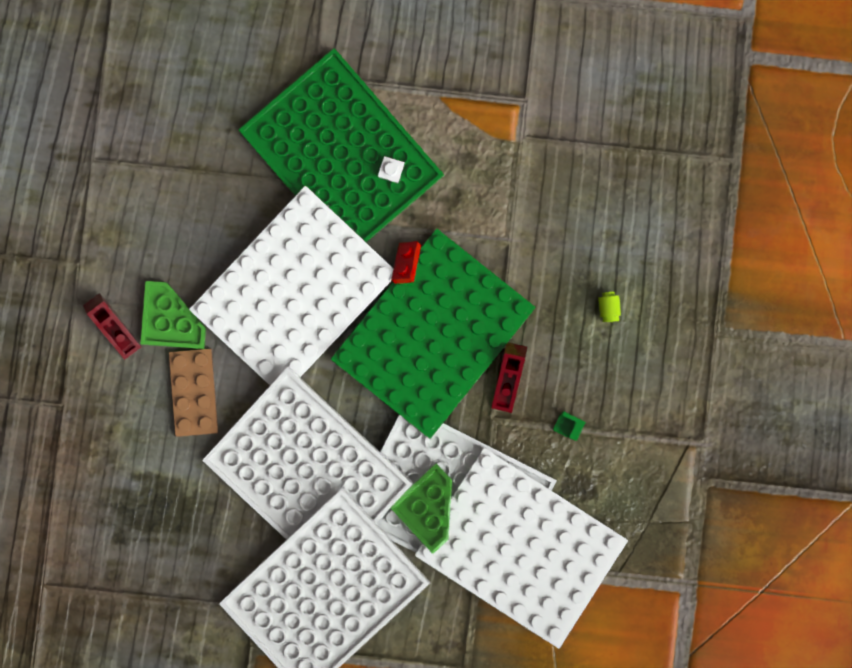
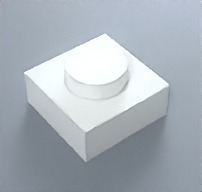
M384 156L378 177L399 183L405 163Z

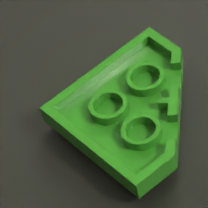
M145 281L140 344L205 349L206 327L189 310V307L167 282Z
M437 463L391 507L395 514L432 554L449 540L452 479Z

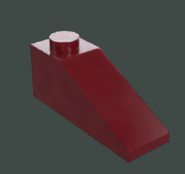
M100 293L83 305L86 314L124 360L141 348V345Z
M506 343L492 409L512 413L526 358L527 346Z

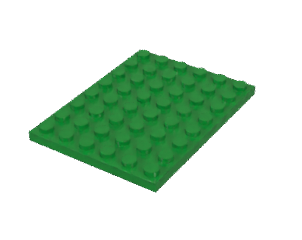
M335 48L239 129V132L295 196L307 186L366 243L445 176ZM384 156L405 163L399 183L378 177Z
M436 229L420 249L414 282L398 284L393 282L334 354L331 361L427 438L431 439L536 307L440 230Z

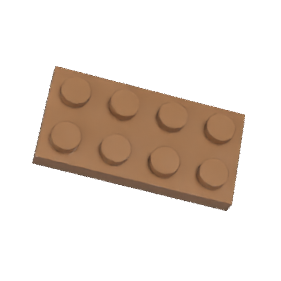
M212 349L169 352L175 437L218 433Z

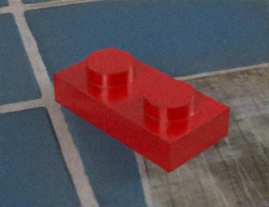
M418 241L399 243L391 279L395 284L414 282L421 249Z

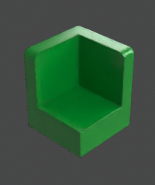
M561 411L553 430L569 439L577 441L586 422Z

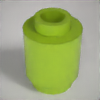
M615 292L602 293V297H598L600 318L602 317L603 323L620 321L619 295L615 296Z

